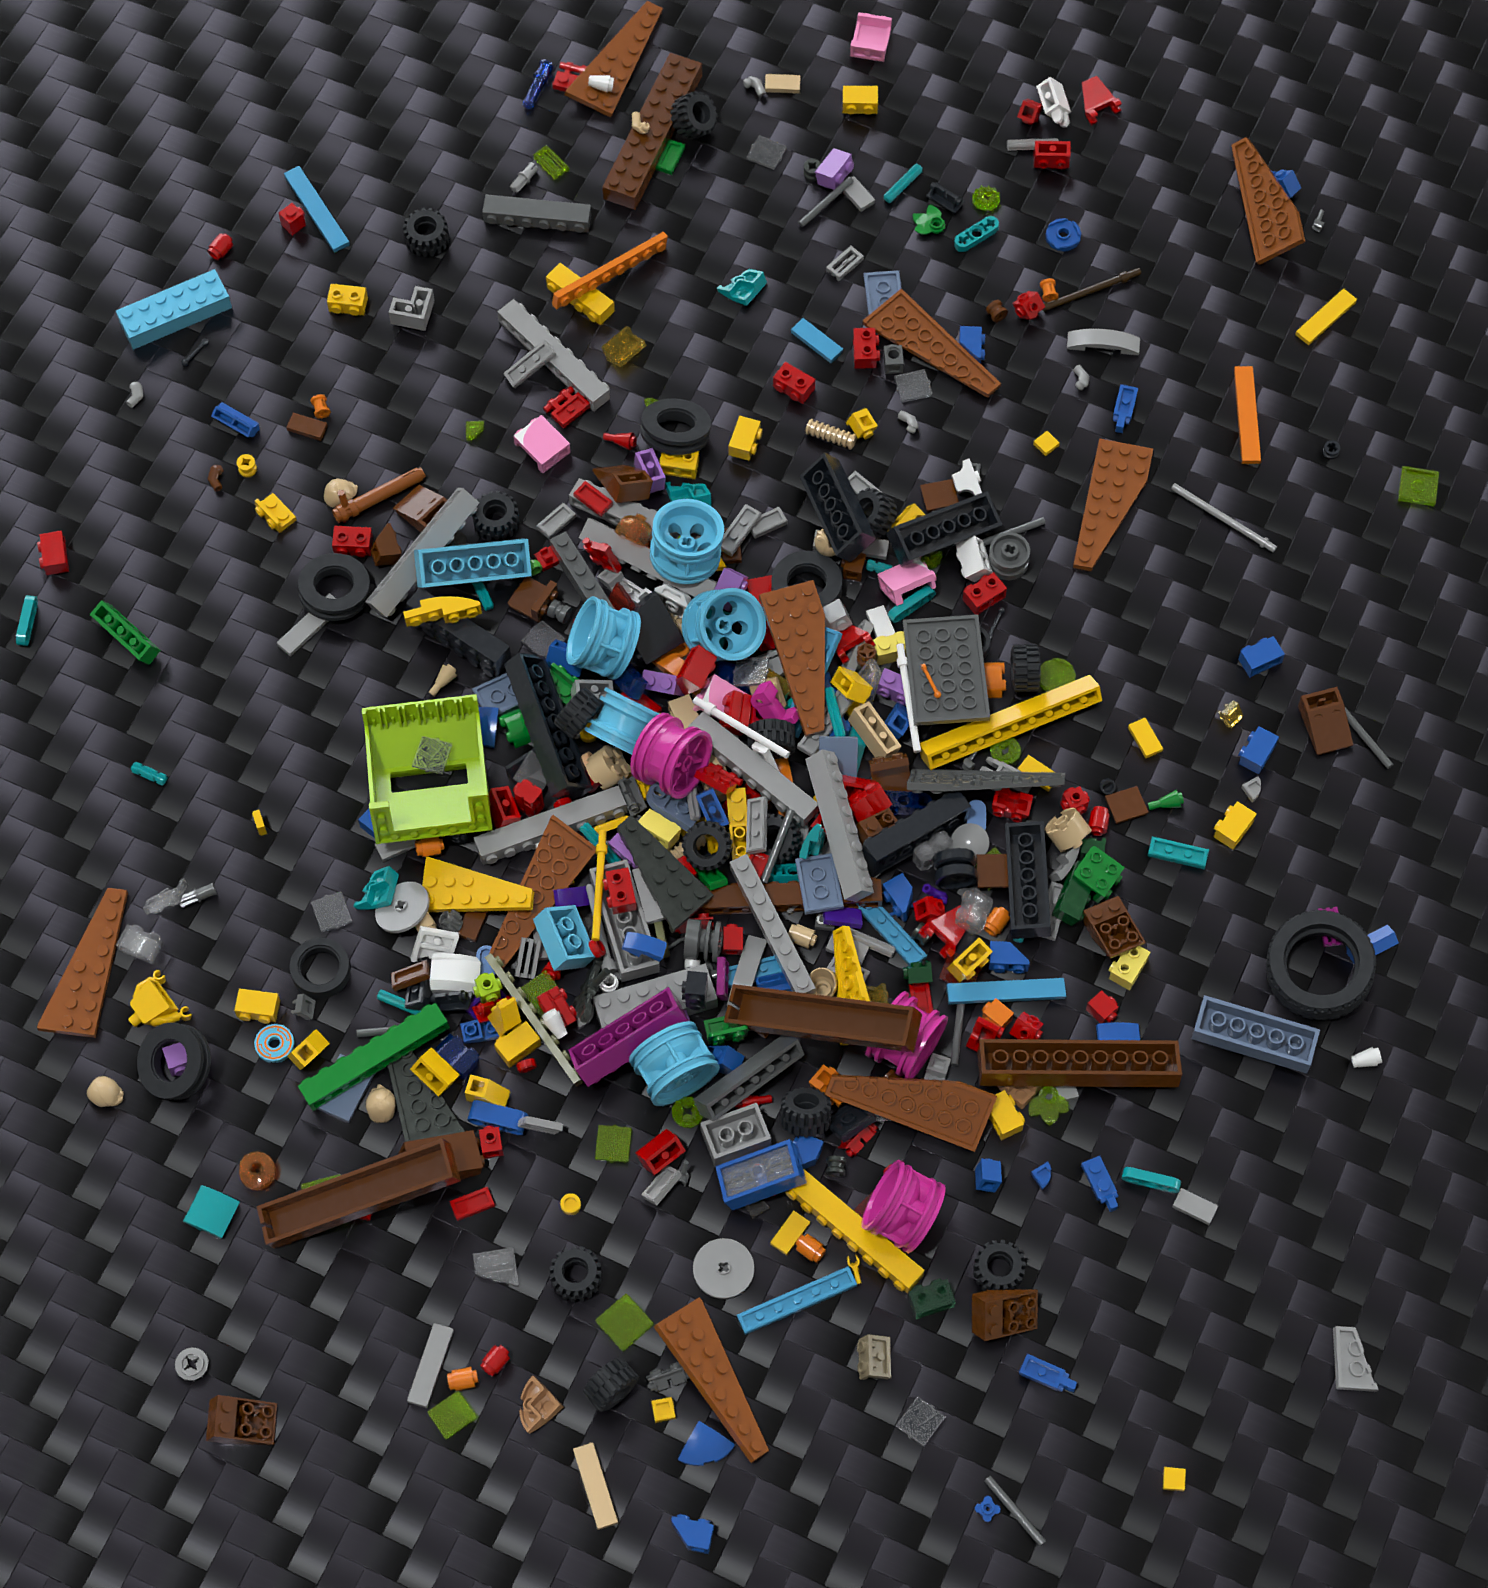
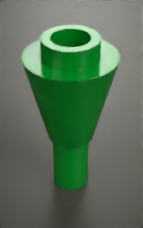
M1176 789L1159 800L1149 802V810L1160 807L1181 808V804L1184 803L1182 793H1178Z

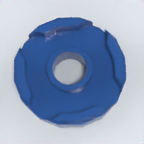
M1065 218L1056 219L1048 225L1045 235L1046 241L1055 250L1070 251L1080 243V227L1074 221L1071 222ZM1065 232L1068 236L1061 237L1059 233Z

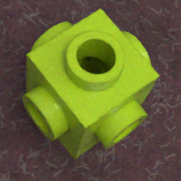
M483 973L474 979L475 986L472 988L476 998L480 997L482 1004L490 1001L494 1002L501 998L500 989L503 988L499 977L495 979L493 973Z

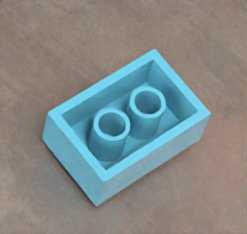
M576 905L544 908L533 919L554 971L584 968L595 958L589 948L590 939Z

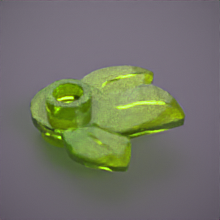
M1046 1086L1040 1090L1039 1096L1031 1100L1029 1115L1036 1116L1041 1114L1044 1122L1052 1125L1056 1122L1059 1112H1068V1102L1058 1094L1054 1087ZM1047 1094L1053 1095L1051 1099H1046L1045 1096Z

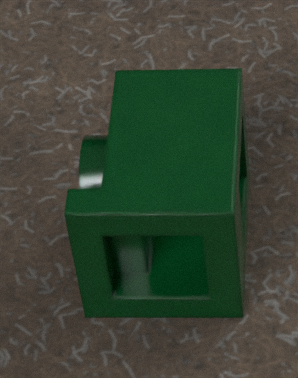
M1095 838L1082 839L1083 843L1079 849V860H1083L1092 846H1096L1105 852L1106 838H1102V841H1098Z
M929 960L925 961V965H922V962H911V966L903 968V978L907 979L909 984L933 982L931 962Z

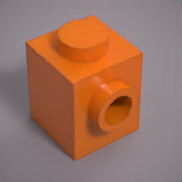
M996 998L992 1003L989 1001L982 1009V1018H986L1003 1028H1006L1013 1020L1014 1012Z

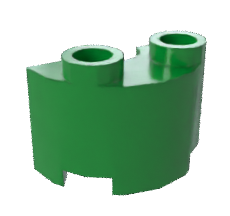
M519 708L498 717L501 727H506L508 730L505 733L508 742L513 743L515 749L531 743Z

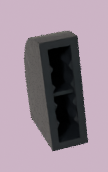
M653 591L639 601L633 610L639 613L641 620L639 638L635 648L637 651L634 654L639 662L643 661L647 665L684 643L685 640L658 593Z

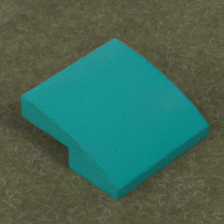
M201 1185L183 1222L221 1239L240 1202Z

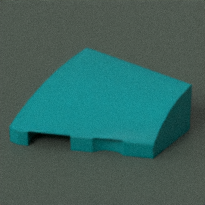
M748 269L741 275L732 278L731 284L725 287L720 285L717 287V290L735 302L748 305L767 284L764 272Z
M671 482L665 483L671 502L679 499H694L711 506V494L705 484L682 483V486H671Z
M816 824L808 833L800 850V858L807 859L810 855L816 856L822 853L826 836L824 829L821 828L822 825Z
M390 866L374 871L369 883L362 890L365 893L363 899L359 902L356 901L354 907L356 909H376L391 905L399 874Z

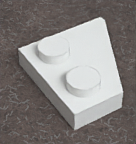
M420 926L410 957L411 962H417L418 958L427 956L430 959L433 953H454L459 934L457 932Z

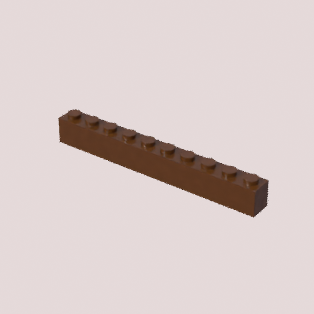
M870 877L874 893L857 902L844 900L840 885L843 906L858 909L859 907L856 903H859V906L864 909L866 907H882L881 879ZM772 881L768 884H763L777 912H787V909L793 906H798L794 909V912L804 911L798 881H789L788 883ZM732 883L711 890L710 892L713 894L712 899L692 916H698V913H709V915L750 914L752 911L737 883Z

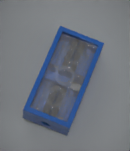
M790 1139L715 1166L724 1203L732 1210L807 1183L798 1147Z

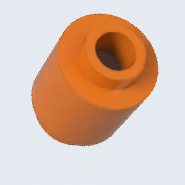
M432 837L415 841L417 856L427 857L441 854V850H444L443 839Z
M994 907L984 921V931L991 936L1000 934L1010 920L1009 912L1003 907Z
M808 1233L805 1236L801 1235L795 1243L797 1245L796 1251L810 1261L814 1260L816 1263L821 1260L826 1252V1249L823 1247L824 1245Z
M472 1367L452 1370V1373L447 1374L450 1390L455 1389V1391L475 1387V1383L478 1382L477 1371L472 1370Z

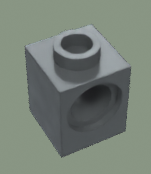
M891 344L884 346L885 374L903 373L902 345Z

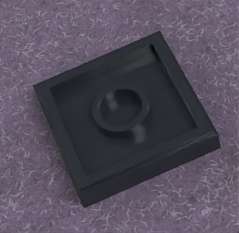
M847 1103L831 1114V1124L828 1129L845 1143L874 1123L876 1118L871 1112Z

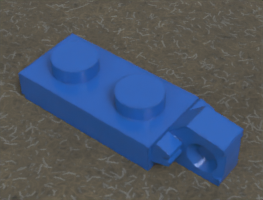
M1120 384L1113 414V421L1117 422L1115 432L1122 433L1124 424L1129 425L1138 392L1136 387Z
M1098 1156L1081 1163V1167L1097 1200L1101 1204L1106 1203L1109 1212L1117 1210L1118 1204L1115 1199L1118 1197L1117 1190L1101 1157Z
M1029 1354L1026 1355L1019 1371V1375L1056 1391L1062 1392L1065 1389L1074 1393L1077 1382L1069 1379V1374L1065 1370Z

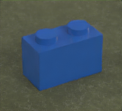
M1273 636L1268 639L1263 638L1253 646L1248 645L1244 647L1240 652L1238 660L1248 676L1252 677L1282 663L1285 653Z
M1258 726L1256 732L1252 731L1247 739L1249 742L1247 747L1243 746L1238 755L1241 757L1239 764L1260 774L1274 750L1279 736Z
M713 787L695 795L707 821L718 822L721 826L729 824Z

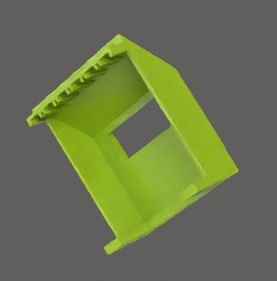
M477 694L362 708L370 793L369 811L376 844L492 830ZM430 739L433 742L437 741L442 746L436 749L427 742ZM426 743L436 751L432 754L431 752H425L421 748ZM442 747L444 748L443 750L448 754L444 758L441 752H439V750ZM421 750L424 753H426V756L429 757L427 759L430 761L434 758V756H439V758H441L440 763L435 764L433 761H431L427 768V765L423 760H421L420 762V759H423L422 756L424 755L421 754L419 751ZM467 769V784L392 793L391 778Z

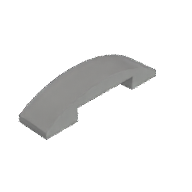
M1081 329L1068 332L1067 349L1085 351V347L1117 349L1121 350V354L1139 355L1140 338L1132 334L1108 329Z
M605 569L597 576L611 592L633 607H636L641 599L652 592L647 588L643 590L624 578L621 571L615 573Z
M748 936L733 984L753 986L767 945L766 939ZM728 999L727 1006L732 1005L737 1010H740V1008L736 1007L734 1004L729 1002Z

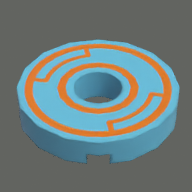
M267 1025L256 1035L254 1041L255 1050L265 1062L279 1063L288 1058L287 1055L293 1051L294 1037L290 1030L283 1025ZM272 1040L280 1041L279 1046L276 1048H271L269 1044Z

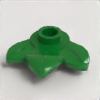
M933 205L928 206L926 214H913V220L917 225L915 231L919 234L941 233L945 229V222L941 218V212Z

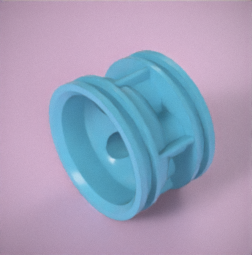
M694 499L674 500L661 507L653 520L650 544V561L654 569L665 579L679 584H695L711 577L720 563L721 545L724 535V524L721 516L710 505ZM677 532L681 537L675 539L670 534ZM696 533L701 535V537L694 539L690 534Z
M739 588L710 590L698 594L688 603L682 617V634L689 649L691 650V648L700 645L717 656L715 662L741 660L752 655L760 647L766 632V617L761 604L752 594ZM727 602L732 606V612L729 615L723 613V607ZM709 608H711L712 616L709 619H707V612ZM736 621L742 626V631L739 635L732 631V625ZM706 628L709 630L710 633L709 638L706 633ZM721 637L726 638L728 641L726 650L722 649L719 644Z
M594 596L588 598L579 610L569 634L566 649L568 664L593 671L612 680L619 678L627 668L638 642L641 626L639 613L630 611L627 608L617 611L603 599L600 600Z
M691 1021L677 1023L655 1033L642 1042L629 1057V1062L634 1067L635 1073L642 1075L647 1083V1094L651 1097V1101L655 1106L669 1105L688 1097L710 1082L720 1069L714 1055L710 1053L696 1024Z

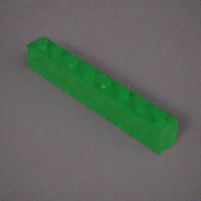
M436 1003L426 1005L422 1008L421 1012L408 1016L403 1023L390 1027L381 1036L373 1037L370 1043L355 1048L353 1053L346 1057H340L336 1060L335 1064L322 1068L312 1078L304 1079L298 1085V1088L311 1110L314 1111L450 1028L448 1021Z

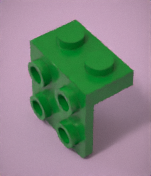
M1092 846L1074 871L1073 876L1095 892L1092 899L1099 903L1102 899L1107 900L1112 893L1110 888L1113 884L1117 885L1123 877L1120 874L1125 867L1096 846Z
M725 1016L704 1020L708 1045L713 1044V1046L724 1045L725 1041L733 1040V1042L743 1041L744 1037L748 1035V1026L732 1028L724 1022Z

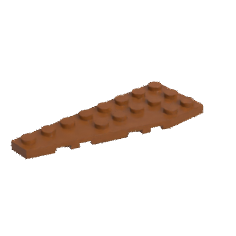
M1245 137L1231 146L1256 262L1260 265L1306 241L1299 211L1252 142Z
M1099 438L1073 568L1092 571L1105 547L1111 541L1112 536L1118 530L1132 504L1136 501L1139 493L1147 483L1153 453L1152 448Z
M811 580L759 595L805 737L824 732L825 613L814 581Z
M833 1074L825 1091V1095L974 1152L997 1099V1095L960 1081Z

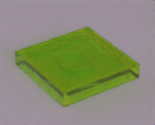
M1402 466L1398 501L1435 506L1439 472Z
M627 1294L623 1295L595 1320L622 1352L653 1326V1322Z

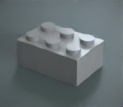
M757 1103L723 1114L714 1122L707 1120L700 1123L701 1133L714 1166L771 1146V1137Z

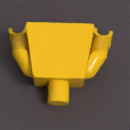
M159 970L154 971L153 977H149L136 985L133 999L130 1001V1005L135 1013L129 1017L130 1023L135 1027L142 1022L146 1025L157 1027L164 1023L177 1022L180 1018L188 1021L192 1017V1014H183L189 1011L187 1006L182 1007L179 1013L177 1012L178 1007L161 986L166 981L165 975L157 978L161 975Z

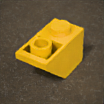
M505 997L497 1002L496 1006L491 1008L492 1013L487 1017L499 1036L506 1034L514 1026L521 1023L515 997L509 1000Z
M315 1029L287 1057L302 1070L329 1042Z
M470 1074L465 1090L466 1101L473 1102L474 1100H479L506 1107L510 1095L508 1089L490 1079Z

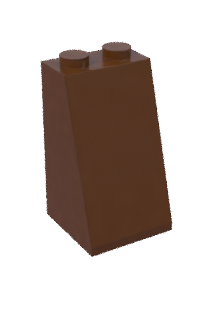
M474 1130L407 1141L403 1143L398 1153L401 1154L443 1138L451 1143L460 1179L479 1175L485 1165L484 1157L479 1153L480 1143L478 1137H475Z

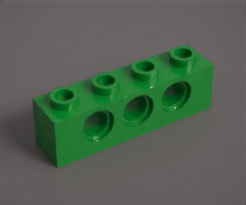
M101 600L90 613L100 625L138 660L150 664L161 651L111 604Z

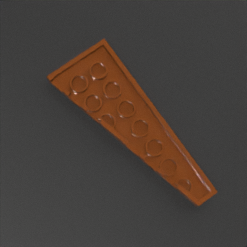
M647 1L567 88L565 95L611 117L663 8ZM590 75H610V77L614 78L612 92L608 91L606 93L588 86Z
M902 289L897 291L863 320L862 324L867 328H875V332L896 345H902L903 349L987 398L1001 387V383Z
M555 815L550 817L520 884L521 886L533 889V910L508 911L489 952L494 957L499 956L504 963L502 969L505 968L519 950L521 937L528 938L536 929L533 919L544 908L555 905L553 890L568 888L596 853V847Z
M107 888L37 1025L38 1031L96 1038L128 896L127 890Z
M699 1297L657 1323L654 1329L750 1463L766 1454L769 1449L703 1301Z

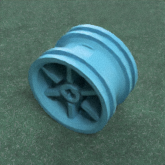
M605 687L604 691L607 693L605 697H600L604 706L598 718H591L588 721L591 723L590 727H585L584 730L632 755L641 732L650 720L659 713Z

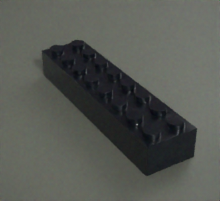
M518 653L508 660L504 666L516 696L518 707L521 710L524 724L527 727L530 740L535 749L536 757L540 763L542 774L545 777L548 791L551 797L579 799L593 789L575 738H570L554 724L555 718L563 709V705L545 656Z

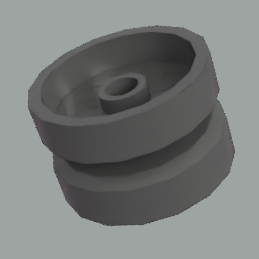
M1011 532L1002 533L995 537L991 542L989 550V562L992 571L998 578L1008 581L1018 579L1024 575L1028 568L1030 546L1026 539L1017 533Z

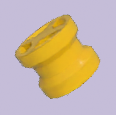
M244 454L237 459L238 470L242 476L251 477L256 473L257 466L254 457Z

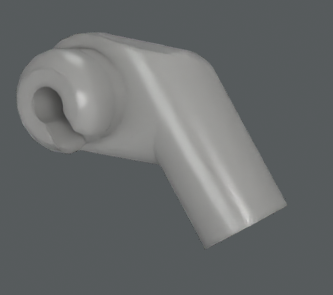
M752 76L744 79V86L746 88H755L758 97L766 94L760 79Z
M1077 365L1073 369L1079 377V381L1075 383V386L1079 390H1083L1089 384V375L1080 365Z
M902 410L899 412L897 418L908 424L906 430L915 433L919 427L916 418Z

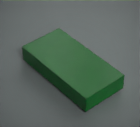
M669 139L656 164V170L672 175L683 154L685 144Z
M697 867L694 868L697 872V877L710 891L728 885L727 878L717 868L709 871L699 870Z

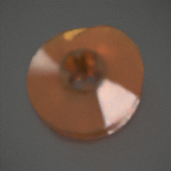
M256 1151L250 1152L242 1158L239 1175L242 1183L247 1188L261 1190L267 1188L273 1182L276 1168L270 1156ZM259 1169L260 1172L256 1174L254 1170Z

